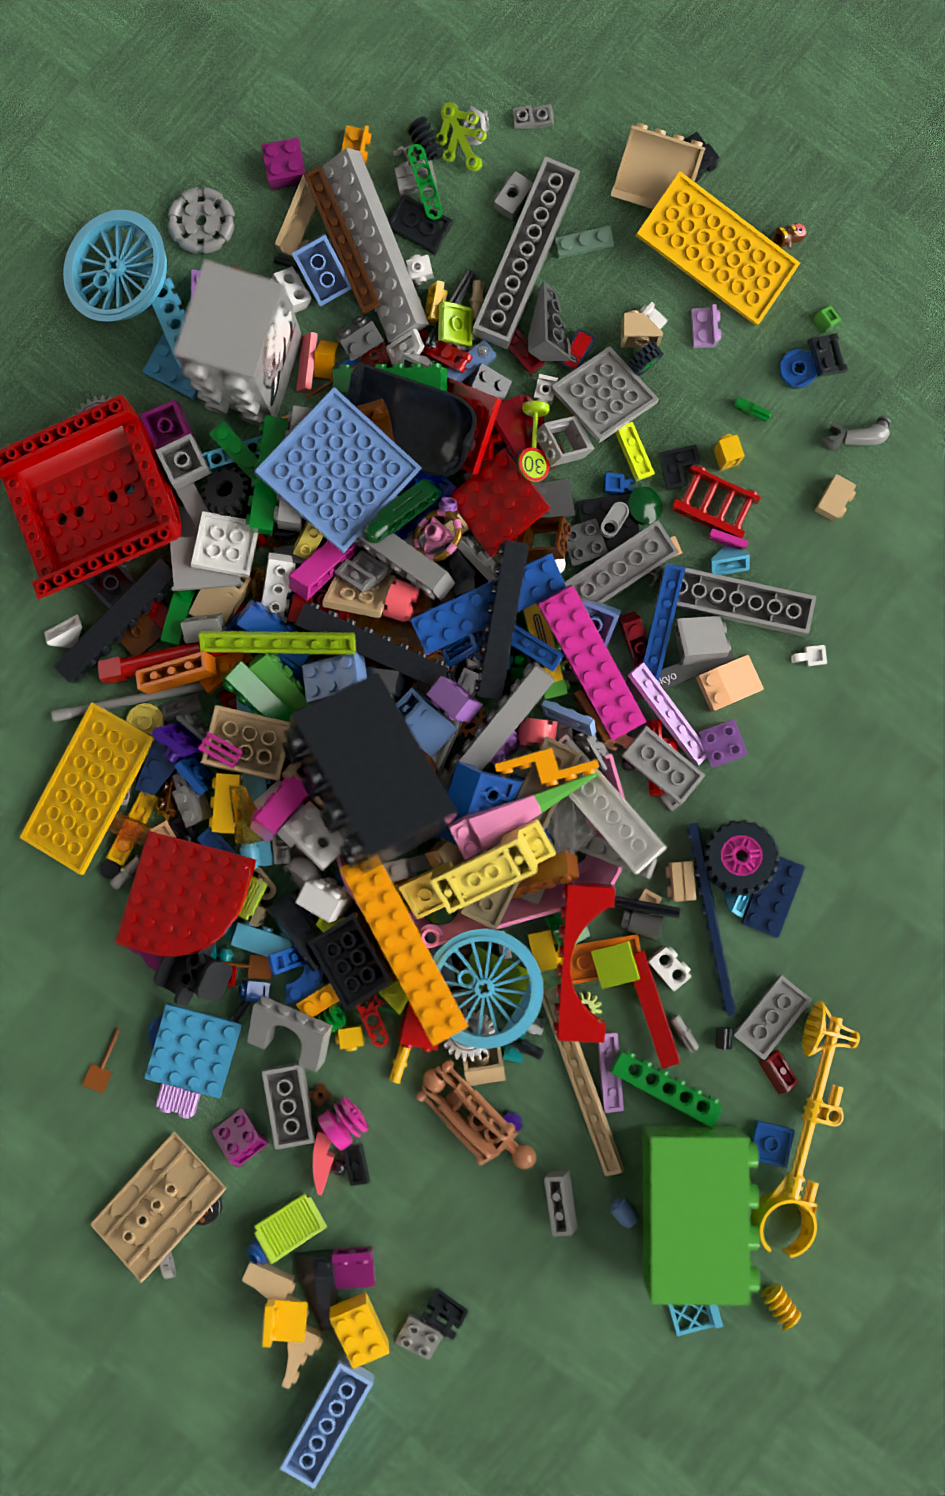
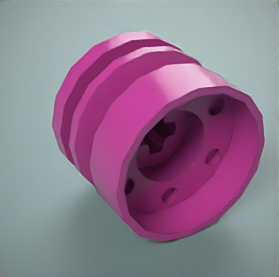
M345 1096L340 1099L341 1104H334L337 1114L328 1109L318 1117L323 1131L340 1150H344L353 1143L350 1133L359 1138L361 1131L365 1133L369 1130L361 1110Z

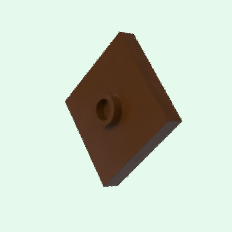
M148 614L146 616L143 615L138 620V625L133 629H129L125 633V638L121 641L132 656L144 654L161 639L163 631Z

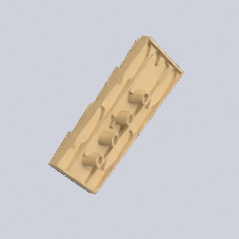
M174 1131L90 1225L142 1283L223 1194L226 1187ZM143 1219H146V1222L144 1224H141V1221Z

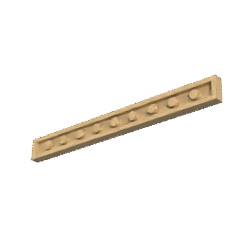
M555 987L544 989L542 998L552 1030L553 1022H557V1015H554V1004L558 1003ZM554 1034L604 1174L609 1176L622 1173L625 1168L580 1044L574 1041H558L556 1034Z

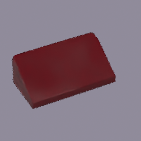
M778 1049L769 1054L765 1060L761 1059L759 1061L761 1068L778 1094L788 1093L799 1083Z

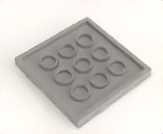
M610 346L551 386V391L574 416H577L581 424L598 443L658 403V397Z

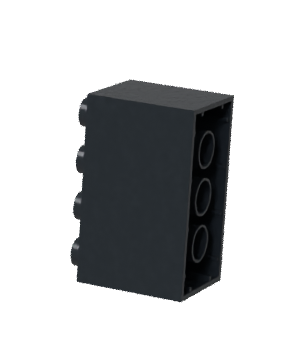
M378 672L291 714L289 730L284 731L287 740L282 743L284 752L292 765L301 762L306 775L301 778L304 789L311 799L318 796L321 798L325 809L320 812L321 819L330 834L339 831L342 836L344 845L339 847L343 860L350 869L358 865L361 873L365 874L447 830L457 814V810Z

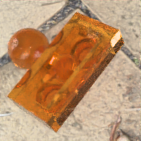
M117 812L108 830L122 836V838L117 840L116 848L118 851L125 853L131 849V841L142 846L145 844L151 826Z

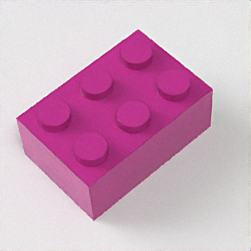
M294 775L290 779L285 778L280 783L276 793L272 792L263 805L264 808L260 806L250 820L252 821L250 829L267 843L308 796L302 782Z

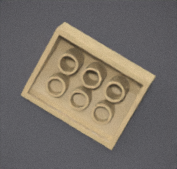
M215 705L209 732L242 750L243 753L234 768L227 766L206 753L203 754L201 763L280 782L286 759L282 743L287 741L284 731L289 730L290 722ZM212 738L209 739V741L213 744L219 746L220 748L226 750L234 756L237 755L235 751L229 749L228 747L222 745L221 743L215 741ZM206 744V749L231 763L233 762V759Z

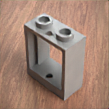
M577 416L544 423L537 430V440L551 467L583 459L594 450ZM564 431L574 451L562 454L552 433Z

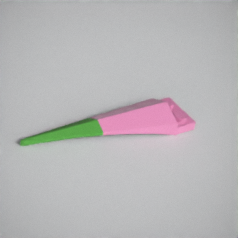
M599 773L584 775L531 796L469 814L454 821L448 828L463 859L466 860L481 851H486L501 841L502 835L523 826L596 777Z

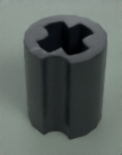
M716 1027V1048L731 1050L733 1028Z

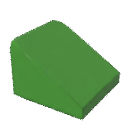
M830 305L819 311L812 318V321L820 332L824 333L839 323L841 318Z

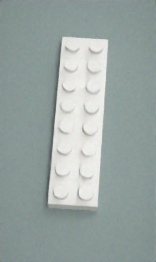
M565 734L558 741L582 753L576 766L590 762V759L579 749L569 735ZM596 768L595 771L599 774L568 796L634 873L638 874L667 847ZM584 772L576 774L577 778L584 776Z

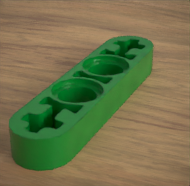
M413 144L408 149V159L423 207L430 220H438L442 216L443 209L426 153L421 145ZM414 148L422 152L419 155L420 162L422 160L425 161V163L418 164L415 167L413 163H417L416 157L411 156ZM420 167L427 169L428 175L426 178L422 179L417 176V170ZM428 186L434 191L433 196L430 198L423 195V189ZM436 198L437 202H433L435 209L439 208L436 217L433 214H429L431 205L430 203L426 205L425 201H432Z

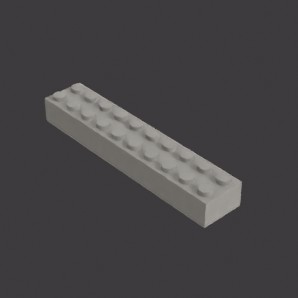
M345 148L322 166L381 303V306L375 309L388 342H394L412 329H417L419 332L428 326L429 322L361 152Z
M545 156L473 326V336L508 349L574 192L580 170Z

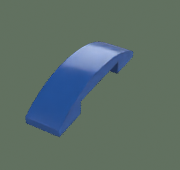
M294 947L268 955L272 975L306 964Z

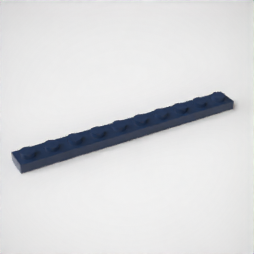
M699 823L689 824L690 828L687 829L688 839L693 842L691 855L693 859L696 858L697 866H694L696 878L700 877L701 885H698L700 897L704 896L705 904H702L704 916H708L709 923H706L708 935L711 934L713 942H710L711 953L716 956V961L713 963L715 973H719L720 980L717 981L719 992H723L724 999L721 1000L722 1009L727 1011V1016L735 1015L736 1007L710 878L705 867L704 848Z

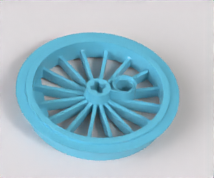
M113 210L90 220L73 239L64 262V285L74 307L88 318L104 322L126 320L146 310L157 298L166 277L167 259L161 235L149 219L130 210ZM124 227L129 232L122 249V228ZM116 229V254L107 235L109 231ZM134 236L138 237L139 239L131 248ZM100 237H103L111 256L110 258L94 245ZM145 243L148 246V248L144 249L136 255V253ZM91 247L107 260L106 263L86 258ZM153 253V261L137 263ZM84 263L105 268L82 273ZM153 267L150 276L132 271ZM128 275L147 279L148 282L144 289ZM94 277L91 284L82 288V279ZM126 278L141 291L135 299ZM123 286L130 301V303L124 306ZM98 288L97 293L88 302L86 294ZM116 291V309H110ZM107 293L102 309L95 308L104 294Z
M476 929L453 937L437 951L433 960L440 973L443 966L459 974L458 982L444 980L445 983L471 988V990L452 994L453 998L476 992L459 1005V1009L478 995L465 1019L466 1022H468L479 1000L482 998L478 1033L464 1029L450 1038L469 1047L488 1049L509 1044L530 1028L542 1004L543 981L535 958L520 941L497 930ZM477 941H489L485 978L475 946ZM492 942H495L506 948L488 978ZM471 943L480 977L458 950L461 946ZM508 949L513 951L520 959L491 980ZM453 952H456L468 969L460 971L446 963V961ZM521 961L524 963L528 971L527 975L494 983ZM464 973L472 975L473 980L471 983L463 981L462 976ZM530 977L526 991L495 987ZM486 983L488 985L487 989H489V991L486 990L485 992H482V987L480 985H484ZM496 991L523 994V997L518 1005ZM494 995L516 1008L511 1018ZM485 998L495 1034H481ZM490 998L508 1020V1023L501 1032L498 1030Z

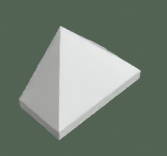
M77 614L45 631L47 644L72 648L78 642L82 629L79 615Z

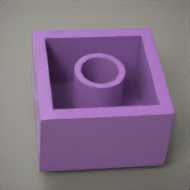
M440 676L427 693L432 699L430 702L437 708H443L445 710L444 714L451 720L455 719L460 723L462 721L470 723L483 706L481 702L456 681Z

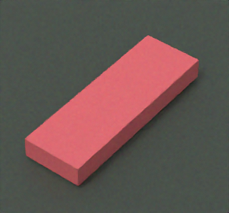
M313 332L302 336L296 391L300 393L309 391L312 388L318 336Z

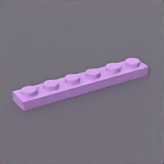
M644 662L640 663L627 676L694 766L699 765L707 757L701 739Z

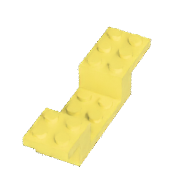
M538 819L502 835L501 845L456 866H453L451 861L443 863L399 884L398 888L417 920L443 907L447 909L448 913H452L537 873L538 863L556 855V851Z

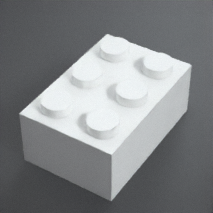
M327 877L306 882L296 903L324 920L331 922L348 917L355 901L345 886L341 887L335 879Z

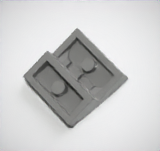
M361 550L352 561L346 559L334 573L355 588L365 592L381 582L391 570L388 566Z

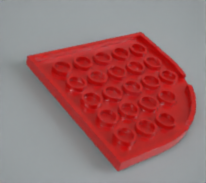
M148 831L115 944L153 955L168 957L189 955L209 947L227 932L233 921L237 919L245 902L257 860Z

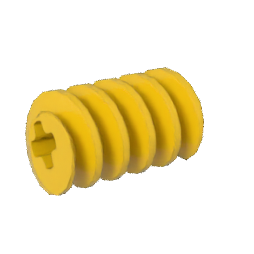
M781 1284L769 1285L762 1291L760 1297L766 1296L763 1303H771L768 1306V1310H775L772 1314L773 1317L780 1316L777 1319L778 1324L784 1323L781 1328L788 1330L798 1322L801 1313L796 1309V1305L792 1303L791 1298L787 1296L786 1291L782 1290Z

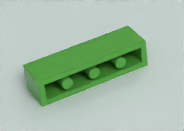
M260 653L249 661V669L292 713L311 705L306 702L303 682L300 679L296 680L291 669L280 662V658L276 653Z

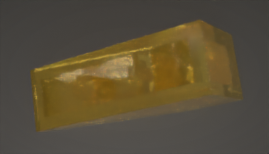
M229 785L236 843L248 845L264 841L250 829L252 824L250 820L257 811V807L246 788L242 785Z

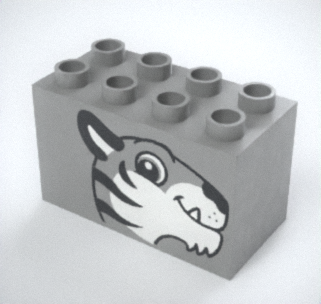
M204 260L174 355L183 367L182 373L190 378V386L198 390L197 396L206 401L204 407L209 411L226 415L228 408L242 412L241 419L256 426H260V422L265 420V415L278 416L302 342V333L284 284Z

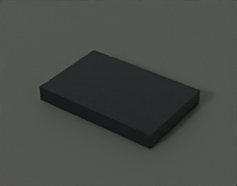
M403 194L388 221L393 233L436 255L453 224V220L444 215L438 220H430L425 213L423 204ZM431 209L429 214H433L436 217L437 211Z

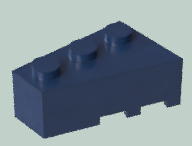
M154 737L148 755L137 777L135 789L154 796L176 769L174 766L184 757H179L177 762L169 761L168 758L163 756L168 746L158 743Z

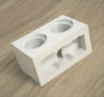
M290 267L274 273L271 280L284 284L294 313L307 309L312 298L294 268Z
M662 946L647 960L666 984L675 991L692 977L688 973L691 969L684 961L680 963L676 959L678 954L671 946L669 948ZM666 954L669 957V961L667 964L662 965L659 959L662 955ZM676 969L681 970L682 973L679 979L672 978V973Z

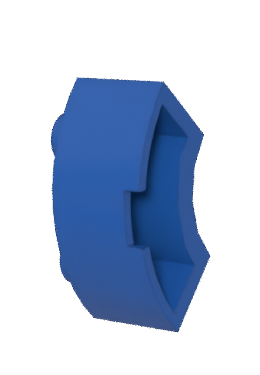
M305 964L301 977L296 981L286 984V1004L302 1001L318 988L325 975L322 967L312 972L309 966Z

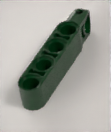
M426 479L421 480L381 509L371 521L365 524L362 529V537L370 543L376 544L381 542L436 502L440 496V490Z

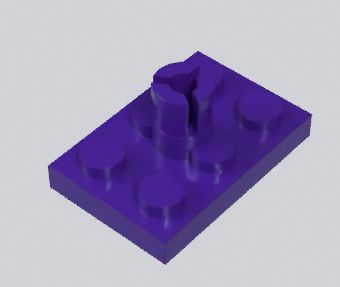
M181 722L156 727L151 733L158 743L168 746L163 756L168 758L169 761L177 762L179 757L201 751L198 748L202 744V740Z

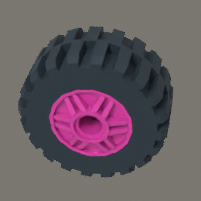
M742 819L739 822L733 820L729 821L726 825L722 824L719 826V829L714 830L710 839L707 840L704 850L705 867L712 883L717 885L723 892H729L730 895L734 896L736 894L748 896V894H756L761 889H765L775 877L779 864V849L773 835H770L764 826L760 827L754 821L750 823ZM743 855L746 857V860L739 861L736 857Z

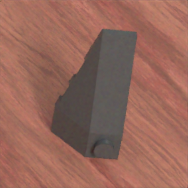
M545 282L541 283L528 335V352L541 361H569L571 359V345L569 338H565L564 329H566V325L562 322L559 315L562 310L557 291Z

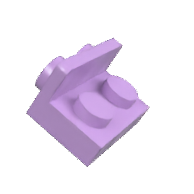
M712 304L711 308L692 309L693 348L716 347L718 341L721 340V329H718L717 323L720 322V310H717L716 304Z

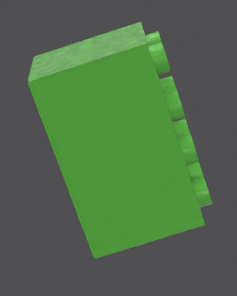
M642 1125L643 1285L652 1305H750V1292H759V1269L757 1266H752L750 1250H759V1230L757 1225H752L749 1216V1209H758L759 1206L757 1184H751L749 1168L758 1167L757 1143H751L750 1137L746 1136L735 1125H715L714 1128L708 1125Z

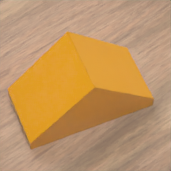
M320 340L315 351L314 378L333 379V369H335L339 343Z

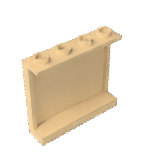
M637 122L636 126H631L630 135L611 196L654 209L679 171L695 182L705 148L702 147V142L692 140L691 143L684 141L685 137L673 134L672 138L665 135L666 131L655 128L653 132L647 130V125Z

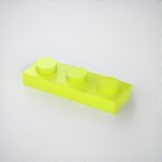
M630 422L616 431L615 434L635 481L651 477L655 473L633 422Z

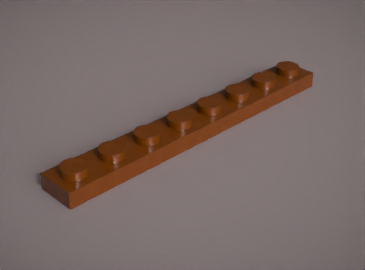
M319 166L304 174V177L361 311L366 314L381 306V303L324 170Z

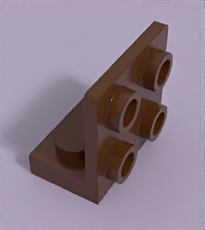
M383 399L355 406L395 443L389 411Z

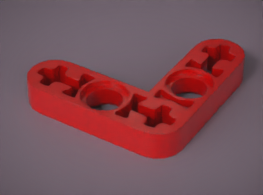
M376 994L374 998L378 1003L374 1004L372 1000L368 1002L367 1007L359 1004L357 1009L374 1046L381 1048L388 1043L389 1038L377 1007L388 1002L385 999L380 1000ZM375 1015L378 1018V1022L375 1025H369L367 1023L368 1016ZM379 1026L382 1027L378 1029L380 1035H385L382 1043L374 1040L377 1038L374 1029H377Z

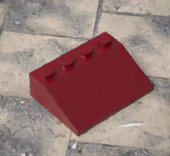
M518 395L501 402L494 422L495 427L517 462L523 450L529 447L532 448L533 417L526 415L522 409L525 402L533 401L527 395ZM543 416L538 417L537 430L544 424ZM537 440L536 448L539 449V450H541V451L543 452V450H542V448H541V446H540V444H539V442H538V440ZM558 444L562 454H564V449ZM549 464V472L556 466L551 467V465Z

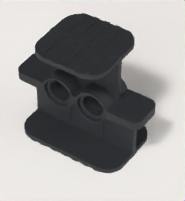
M215 942L209 947L193 954L176 957L163 956L153 981L155 985L166 988L176 994L174 997L176 1004L187 1006L193 994H196L198 998L203 1000L218 1001L223 996L233 971L230 965L210 957L216 945Z

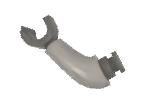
M879 416L877 422L869 428L847 430L846 433L841 425L833 422L829 432L836 436L823 437L821 440L822 445L827 450H836L842 442H844V445L881 444L890 435L888 426H890L891 420L885 416Z

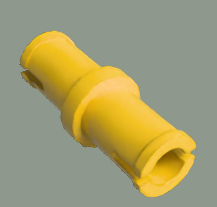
M401 1043L396 1058L392 1061L394 1065L388 1079L400 1084L404 1068L408 1065L407 1059L411 1048L401 1046Z

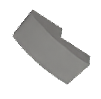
M551 104L534 108L531 105L513 109L514 126L516 129L541 128L554 125Z

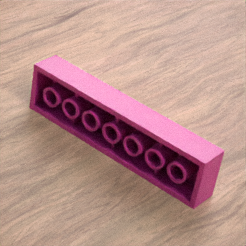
M568 585L536 603L611 740L613 741L645 723L646 720L574 586Z

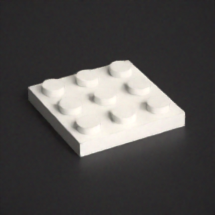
M202 511L191 567L249 578L258 533L249 532V526L245 525L246 519L221 516L220 514Z

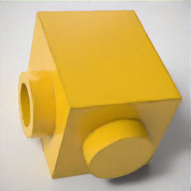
M362 1024L344 1026L338 1029V1033H335V1040L337 1045L340 1044V1049H345L348 1052L357 1050L359 1046H364Z

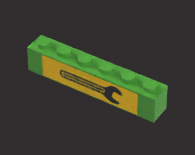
M537 604L523 609L528 633L561 652ZM563 659L554 673L539 664L554 677V682L544 693V698L549 699L568 694L567 690L570 689L568 678L564 679L562 671H565Z

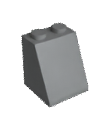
M721 616L680 618L676 620L674 633L682 666L726 658L729 651H731V644L729 639L726 640L725 633H727L725 621L722 622Z

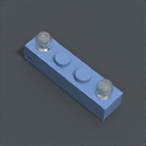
M483 340L468 352L473 359L470 363L466 364L464 372L460 374L453 369L447 368V377L466 383L473 377L478 364L483 363L488 366L496 359V353Z

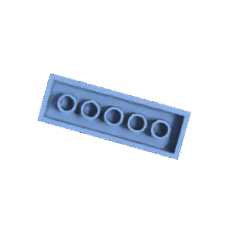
M342 1355L340 1356L283 1458L280 1468L282 1471L315 1489L371 1389L375 1374L361 1366L353 1369L349 1359Z

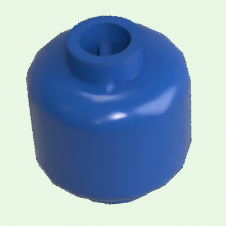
M255 1238L248 1246L247 1255L254 1264L264 1265L268 1262V1259L257 1238Z

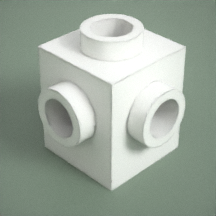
M414 255L409 260H406L407 270L413 284L421 285L426 283L427 280L434 278L428 255Z

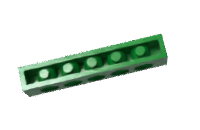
M626 1049L624 1052L617 1051L608 1068L610 1073L714 1128L724 1108L718 1104L720 1100L711 1095L708 1098L701 1095L703 1091L695 1086H692L691 1089L685 1086V1081L678 1077H675V1079L668 1077L669 1072L658 1068V1070L651 1067L652 1063L643 1058L640 1062L634 1058V1053ZM632 1064H636V1071L629 1073V1067ZM649 1073H653V1080L647 1083L646 1076ZM669 1082L670 1089L663 1092V1085ZM686 1091V1099L680 1101V1094ZM703 1101V1107L697 1110V1103Z

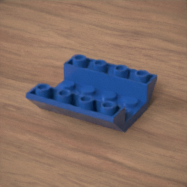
M457 761L447 790V794L457 810V814L451 823L463 816L515 801L526 777L513 774L510 775V778L479 771L475 765ZM490 791H497V795L494 798H488ZM449 828L438 835V837L456 845Z

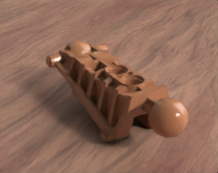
M447 1059L442 1066L425 1072L423 1084L421 1085L422 1089L416 1094V1099L420 1102L425 1101L437 1113L451 1132L476 1157L477 1164L483 1165L506 1149L512 1154V1160L516 1167L529 1169L536 1162L534 1149L527 1144L519 1145L513 1140L519 1134V1131L515 1130L514 1124L507 1123L477 1091L472 1089L453 1069L454 1062ZM448 1083L453 1089L444 1097L439 1092L445 1089ZM427 1096L431 1097L439 1106L437 1107ZM462 1106L470 1112L467 1117L459 1111Z

